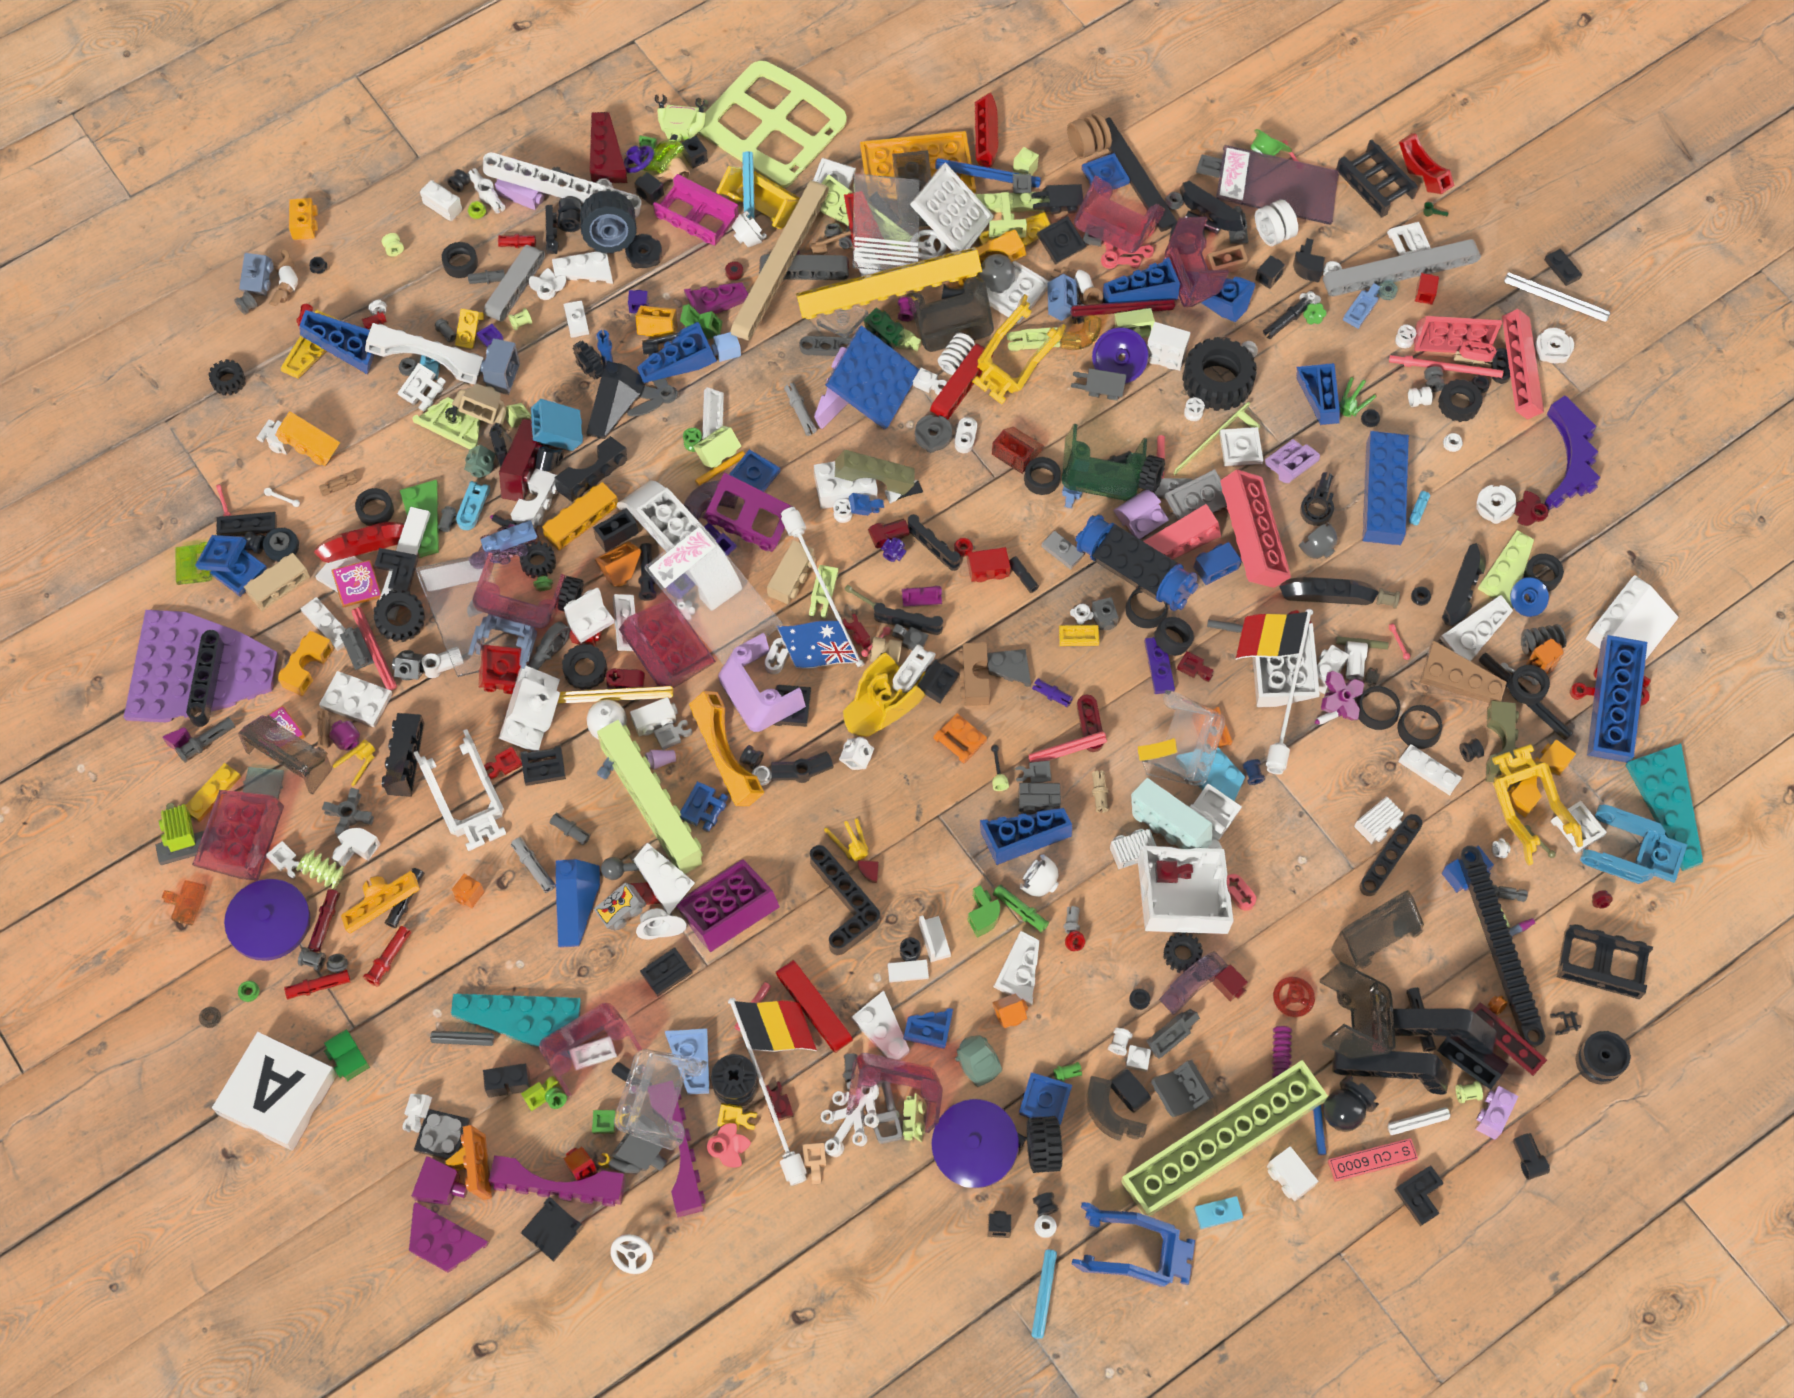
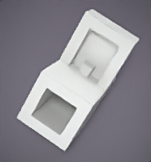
M351 828L338 836L342 845L334 850L332 859L334 862H337L336 865L338 867L345 866L354 853L368 861L381 844L378 838L361 828Z

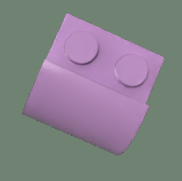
M1292 439L1266 458L1265 465L1279 475L1280 481L1290 483L1317 463L1320 459V454L1307 444L1302 446Z
M1143 490L1113 510L1122 525H1126L1131 534L1138 539H1141L1169 520L1159 505L1161 501L1150 490Z

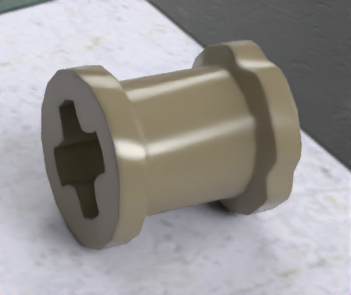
M1380 588L1376 604L1390 605L1396 609L1400 592L1396 591L1394 593Z

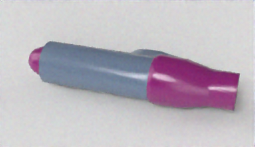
M1534 919L1522 921L1509 928V934L1514 936L1527 930L1535 924Z

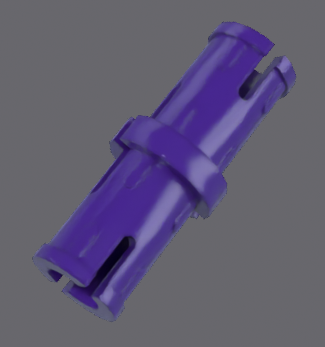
M1039 678L1035 681L1037 685H1033L1032 689L1047 696V699L1050 701L1054 700L1064 705L1066 708L1070 706L1071 702L1069 701L1073 700V696L1062 692L1057 686H1051Z

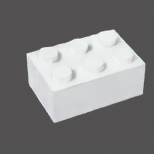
M835 461L814 465V479L821 509L834 507V503L839 499L849 500V496L852 493L869 495L870 501L877 499L875 479L861 478L848 481L834 477Z

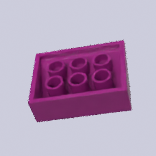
M744 859L684 896L676 906L709 952L717 949L780 907L773 890Z

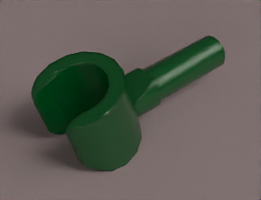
M1424 203L1423 214L1428 217L1432 214L1448 216V212L1435 209L1433 203Z

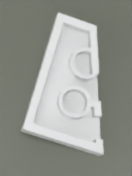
M597 251L552 259L555 277L564 275L567 280L589 279L590 282L600 280L613 284L607 253Z
M648 843L633 858L643 877L654 891L656 898L662 904L664 911L670 914L695 882Z
M1020 931L993 986L1009 996L1016 993L1029 1006L1033 1004V988L1035 986V970L1039 949L1038 939Z
M884 990L852 1016V1021L893 1066L910 1052Z

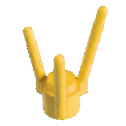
M364 739L353 750L335 761L333 768L341 765L353 755H356L360 760L366 759L351 783L352 786H355L368 764L375 758L372 755L375 752V748L369 741Z
M855 818V824L860 841L856 839L848 821L844 822L853 841L849 844V850L828 828H824V831L843 850L849 860L853 858L856 862L869 854L858 818Z

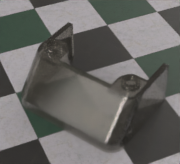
M270 715L258 717L244 726L238 733L247 754H250L254 748L261 751L303 778L309 793L312 795L332 771L327 757L328 753L321 747L315 748L277 724V720Z
M1409 890L1404 891L1359 918L1339 933L1331 948V952L1349 977H1352L1359 967L1361 969L1368 967L1372 963L1371 959L1375 954L1404 936L1416 938L1423 932L1424 923L1415 899Z
M1339 962L1320 979V983L1337 991V999L1340 1006L1351 1011L1352 1027L1346 1024L1341 1025L1322 1041V1045L1350 1059L1390 1053L1396 1046L1391 990L1384 983L1343 962Z

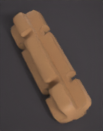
M349 473L346 477L342 476L330 481L329 484L320 485L319 489L322 495L326 496L331 494V491L336 492L348 487V484L353 485L357 483V478L354 473Z
M323 710L317 713V718L319 719L318 746L320 749H327L330 747L329 713L327 710Z

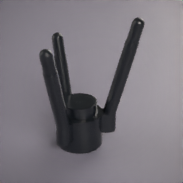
M678 334L642 340L643 354L650 357L653 353L659 352L660 343L670 342L678 337Z

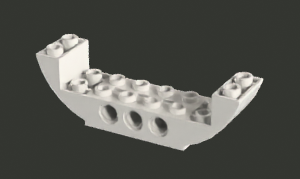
M651 480L617 503L616 506L619 510L622 511L627 508L630 514L640 522L666 552H669L698 527L703 530L716 547L685 571V573L698 586L700 599L711 611L742 590L736 572L716 543V540L668 488Z

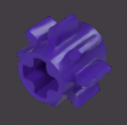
M898 538L887 539L881 548L884 551V558L891 562H895L896 559L900 561L906 553V550L903 549L905 544Z

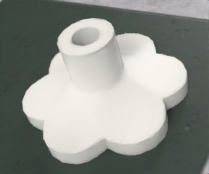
M1312 291L1302 293L1299 297L1300 300L1303 297L1307 299L1304 303L1309 301L1316 304L1321 301V297L1315 295Z

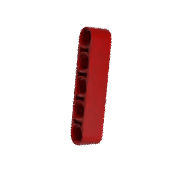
M978 343L973 346L933 401L930 408L931 413L942 416L947 420L952 416L973 387L974 383L972 380L975 376L980 377L983 372L977 366L978 359L985 347Z
M791 960L775 971L780 982L795 1002L800 1004L804 1014L834 1053L853 1041L848 1030L794 960Z

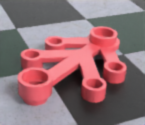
M1144 220L1141 223L1140 231L1127 242V226L1125 224H1118L1116 234L1118 235L1119 248L1114 252L1115 237L1112 234H1106L1103 240L1106 252L1101 257L1102 266L1113 269L1118 264H1126L1132 268H1139L1141 265V258L1139 256H1121L1123 254H1142L1146 258L1152 257L1154 251L1152 246L1139 247L1134 245L1143 237H1149L1154 233V222Z

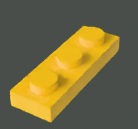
M224 763L186 804L190 816L201 822L241 778V775Z

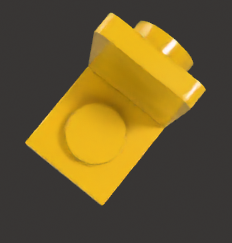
M461 309L455 341L456 346L474 348L478 320H484V313Z

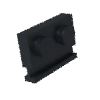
M496 430L489 433L501 468L508 452L503 436L499 437Z
M935 658L917 686L924 691L925 695L941 704L960 673L944 663L940 664Z
M674 947L640 970V973L656 996L659 997L690 976L692 970Z

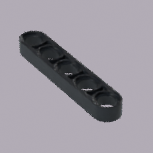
M1410 814L1403 820L1360 883L1362 894L1373 896L1378 892L1420 831L1423 822L1418 815ZM1407 821H1416L1418 827L1416 829L1410 828L1407 825ZM1399 835L1405 836L1407 843L1400 844L1396 837ZM1389 850L1394 851L1397 858L1389 859L1386 856V852ZM1375 867H1384L1386 873L1384 875L1377 874ZM1367 881L1374 883L1375 889L1372 891L1367 890L1364 883Z

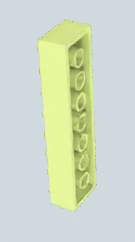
M619 720L598 730L597 734L602 751L607 758L609 757V761L611 760L613 763L612 766L672 864L684 874L702 865L701 857L703 854L700 850L702 847L698 839L692 838L688 823L686 821L682 822L678 807L676 805L672 806L669 793L666 789L662 790L659 777L655 772L652 774L649 761L639 753L641 751L635 740L632 741L629 737L631 734L627 726H622Z

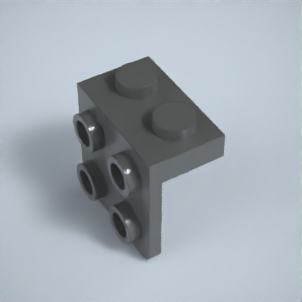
M1193 1060L1186 1061L1173 1072L1157 1076L1151 1080L1156 1093L1172 1117L1194 1111L1214 1097Z

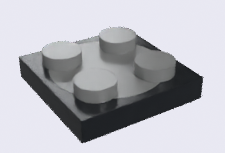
M428 1109L414 1151L448 1160L461 1149L463 1126L469 1125V1118Z

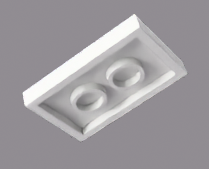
M337 671L319 705L322 709L375 728L393 693L389 689Z

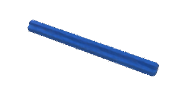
M937 158L935 162L936 169H939L946 162L955 173L1013 183L1012 174H1021ZM1031 176V187L1038 188L1041 178Z

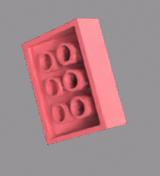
M1425 316L1417 322L1415 327L1417 334L1414 339V351L1455 353L1460 350L1464 341H1475L1493 345L1502 320Z

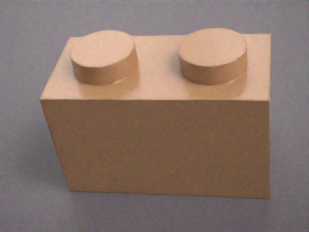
M1243 244L1209 253L1204 262L1209 277H1215L1244 269L1248 259Z

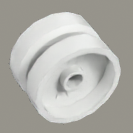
M1277 200L1271 203L1270 206L1266 205L1259 208L1255 213L1257 230L1263 241L1269 246L1273 247L1280 244L1283 240L1291 239L1298 233L1296 215L1285 200Z

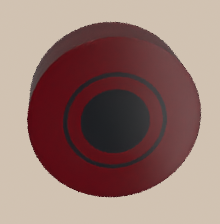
M736 261L728 263L725 267L726 277L730 280L740 279L744 274L742 264Z

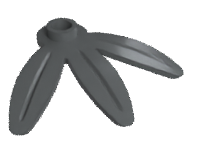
M666 378L652 381L658 389L644 386L640 398L652 400L628 411L627 415H645L654 411L663 403L668 404L675 401L678 397L677 389L668 385Z

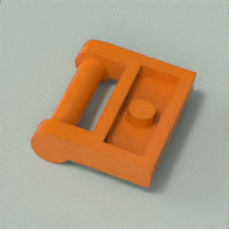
M958 713L942 729L938 730L933 737L935 741L941 742L956 754L963 764L987 741L985 735ZM949 734L950 736H952L967 750L963 751L954 742L947 738L946 735Z

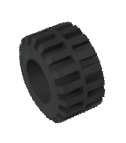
M397 589V592L391 590L387 595L384 593L381 596V600H377L376 607H374V621L381 635L383 634L388 640L406 642V639H413L414 635H418L420 629H423L425 620L424 608L415 594L412 595L410 591L402 592V589ZM396 606L407 607L411 611L409 622L402 626L391 624L388 621L387 615L392 608Z
M1056 1116L1031 1117L1028 1119L1027 1148L1029 1164L1033 1173L1061 1170L1063 1163L1060 1124Z

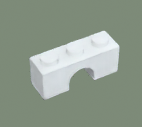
M535 469L528 482L530 493L537 495V497L532 501L518 500L511 513L512 521L516 522V525L531 520L534 530L537 525H541L544 512L550 508L551 499L554 494L558 493L554 478L557 475Z

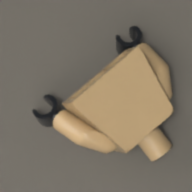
M475 384L471 388L458 392L451 404L452 408L446 409L445 417L447 419L448 415L452 414V422H455L457 420V409H459L458 411L490 424L494 423L495 425L491 427L490 432L497 430L500 437L502 433L500 426L504 422L506 407L503 401L500 400L501 394L495 391L492 386L484 387Z

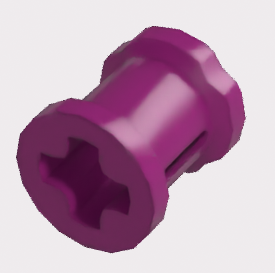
M910 297L900 298L898 300V319L903 322L912 321L914 319V314L912 313L914 300Z

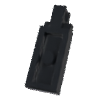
M546 205V254H557L558 242L555 240L557 239V227H553V223H557V212H553V205Z

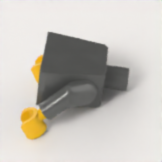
M634 1108L638 1116L632 1117L628 1114L633 1124L611 1154L613 1158L611 1159L608 1154L602 1153L601 1155L607 1158V1161L605 1163L598 1162V1164L602 1168L609 1167L621 1173L637 1174L640 1171H646L650 1165L661 1171L666 1165L667 1160L658 1154L663 1147V1143L661 1142L662 1137L657 1124L645 1115L642 1116L639 1108Z

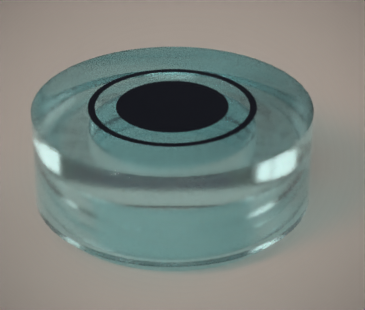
M1385 281L1380 284L1378 294L1384 300H1392L1395 298L1398 288L1393 282Z

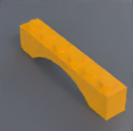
M703 691L689 704L693 716L699 725L700 731L704 736L708 749L716 762V766L722 775L724 784L727 786L735 806H751L765 792L758 777L744 769L730 750L725 732V707L718 692Z

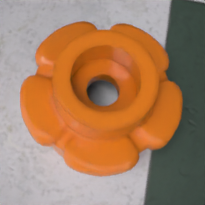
M1494 996L1488 1003L1489 1010L1499 1015L1504 1011L1508 1002L1504 1000V996Z

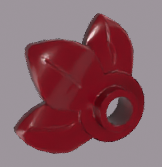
M1524 491L1523 501L1516 502L1514 512L1516 516H1519L1517 523L1524 526L1544 521L1549 513L1546 505L1541 503L1539 496L1530 491Z

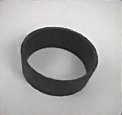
M1137 588L1131 593L1126 602L1125 611L1128 619L1134 625L1141 628L1150 629L1159 626L1168 615V604L1164 602L1165 610L1157 618L1143 619L1137 616L1130 605L1133 596L1143 593Z
M1371 687L1357 700L1356 704L1360 708L1358 719L1371 729H1388L1398 720L1400 701L1397 695L1386 687ZM1371 692H1380L1388 695L1396 704V714L1384 721L1369 717L1362 706L1364 695Z
M1412 706L1404 712L1398 721L1397 729L1399 736L1407 745L1411 744L1418 749L1432 747L1440 739L1442 719L1429 706ZM1412 711H1423L1430 714L1437 721L1439 732L1433 738L1425 740L1413 737L1405 728L1404 719L1406 714Z

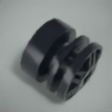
M737 1054L726 1055L716 1062L712 1068L711 1080L714 1094L718 1101L742 1107L750 1103L757 1094L758 1089L756 1070L752 1062L743 1055ZM731 1076H733V1077L738 1076V1080H737V1081H736L735 1079L730 1080V1077H731Z

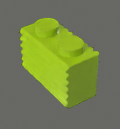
M182 804L165 811L162 810V819L158 820L161 831H164V834L161 835L164 847L168 846L170 851L173 852L196 845L192 820L186 805Z

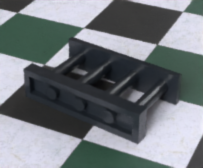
M1372 139L1369 141L1366 153L1353 161H1349L1345 156L1338 160L1336 171L1381 218L1388 214L1391 202L1404 194H1407L1411 199L1415 198L1418 189L1415 181L1411 180ZM1370 158L1377 163L1376 166L1364 173H1361L1356 168ZM1381 170L1388 174L1389 177L1376 185H1372L1367 180ZM1393 182L1400 187L1399 190L1387 197H1384L1379 192Z

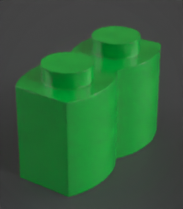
M347 1029L324 1042L327 1049L323 1051L329 1061L334 1059L337 1064L334 1069L339 1078L344 1077L348 1082L370 1068Z

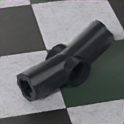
M827 751L808 759H798L795 762H772V781L796 780L799 783H806L811 777L833 769L834 765ZM802 768L807 770L805 773L798 772Z

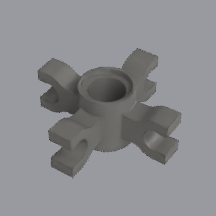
M351 788L347 801L339 805L324 801L322 810L325 811L324 814L340 817V821L335 829L337 838L342 832L348 830L349 826L357 822L372 826L374 821L372 812L356 809L362 796L359 793V789ZM352 811L349 816H344L346 812Z

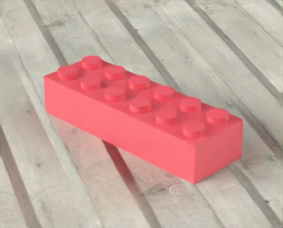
M1236 469L1220 480L1227 510L1232 521L1231 525L1236 535V542L1241 553V560L1245 567L1246 577L1249 582L1275 588L1291 578V574L1263 478Z

